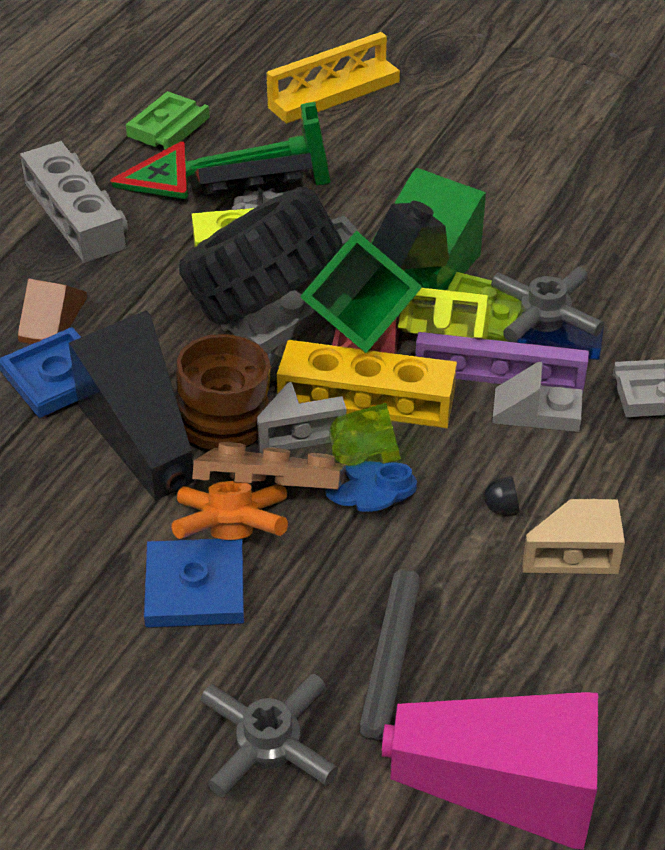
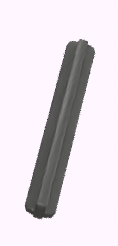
M400 569L393 576L360 721V733L367 739L383 740L385 724L390 725L419 589L420 577L415 571L407 572Z

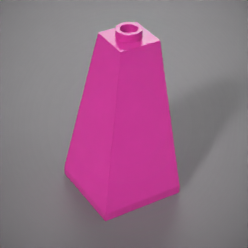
M581 692L397 704L395 725L385 724L382 757L391 758V780L567 847L584 850L597 793L598 693Z

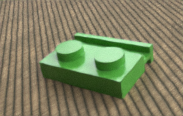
M167 91L126 124L127 137L154 147L161 144L164 146V150L184 140L210 118L209 106L205 104L202 107L196 106V101Z

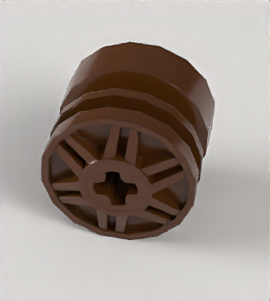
M218 334L207 335L193 340L181 349L176 361V384L178 389L176 401L190 442L201 448L213 449L218 448L220 442H233L248 446L258 439L257 417L269 404L267 393L270 387L271 365L268 354L257 343L240 336Z

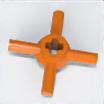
M225 481L211 485L209 493L183 486L177 493V501L180 504L201 511L174 520L171 526L172 532L176 538L182 539L211 528V535L215 538L236 540L250 536L253 533L254 527L281 536L287 530V519L260 509L284 501L287 498L286 488L284 485L275 484L251 493V485L248 483Z

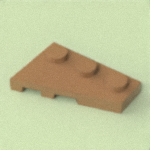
M220 442L218 448H213L194 460L192 479L209 480L210 474L214 471L230 472V477L234 478V482L252 483V481L266 480V475H274L275 483L280 485L339 489L344 482L346 464L335 463V456L328 454L309 453L307 459L290 457V451L286 449L263 448L262 454L246 452V445Z

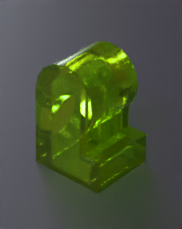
M386 403L342 415L331 423L329 438L332 454L338 462L347 466L358 465L364 462L368 456L380 453L383 463L401 459Z

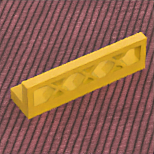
M379 32L268 71V108L287 124L301 118V104L315 102L317 112L398 83L400 70L386 60L387 36ZM375 46V58L363 62L361 59L368 49ZM351 57L343 69L333 70L341 58ZM321 66L322 69L315 79L307 82L305 78L315 67ZM290 76L293 77L288 87L279 92L278 80Z

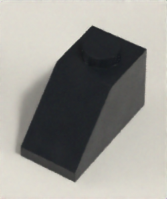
M419 201L391 205L372 242L376 248L402 270L446 266L449 260L446 227L433 217L434 211L429 206Z

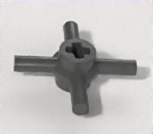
M577 267L562 280L551 276L538 277L529 286L502 273H496L492 279L491 286L522 301L521 307L524 312L504 329L503 334L509 342H516L531 328L542 332H551L559 329L563 322L597 337L603 329L604 322L573 308L569 296L588 279L586 270L582 267Z
M310 674L284 702L265 698L253 702L248 707L214 684L209 685L201 696V702L237 725L236 739L239 750L208 781L209 788L217 796L224 797L253 765L262 769H275L284 765L288 760L324 785H329L334 780L338 767L299 742L300 726L297 720L326 688L324 681L316 674Z

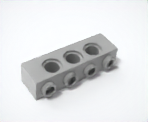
M62 141L20 153L26 186L83 263L126 249L124 233L128 232V224L125 215L121 210H116L113 207L108 193L98 188L90 171L86 172L82 168L76 153H70Z

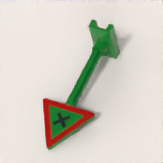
M315 102L301 104L303 135L288 138L289 141L202 157L187 161L185 143L179 142L110 180L113 188L185 199L188 197V177L197 169L310 153L313 167L311 171L316 186L331 183Z

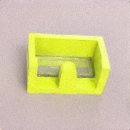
M421 288L400 313L398 328L405 333L413 334L425 332L487 339L491 315L488 295Z

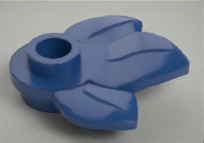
M350 461L343 463L346 464L345 473L350 481L342 484L339 489H326L325 492L330 500L339 505H356L358 511L374 512L385 509L394 502H401L413 495L417 489V480L412 475V469L403 463L391 462L383 464L374 461Z

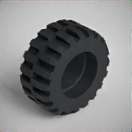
M305 186L298 187L293 191H287L257 206L200 242L198 246L191 249L180 260L179 274L206 318L218 325L228 324L232 320L242 319L246 315L253 314L264 306L274 303L285 294L294 291L305 281L320 273V270L326 267L342 248V238L315 191Z

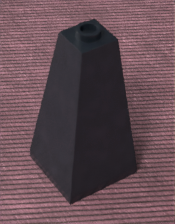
M145 310L69 342L79 408L156 501L179 491L183 486L194 483V479H192V450L149 312Z

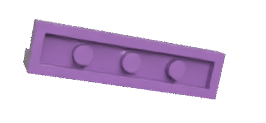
M418 332L416 357L457 362L456 379L502 384L535 363L542 362L541 386L582 389L583 394L589 355L587 350Z

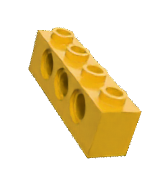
M288 340L277 372V394L287 383L292 382L299 404L342 396L346 406V415L448 428L455 394L457 362L370 350L365 353L361 349Z

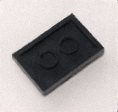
M311 154L200 168L191 175L193 190L202 189L203 195L224 193L225 190L230 189L229 185L239 184V190H248L267 184L266 180L275 179V185L294 183L299 179H303V173L313 168Z

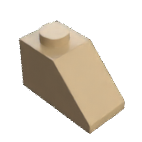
M570 499L526 535L522 565L523 573L619 574L625 540L618 499Z

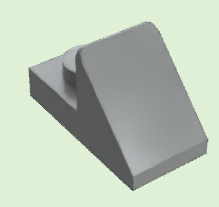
M537 362L496 387L492 423L579 432L582 412V389L541 386L542 362Z
M292 382L287 383L257 417L260 453L263 454V448L290 450L346 440V406L343 397L299 404Z

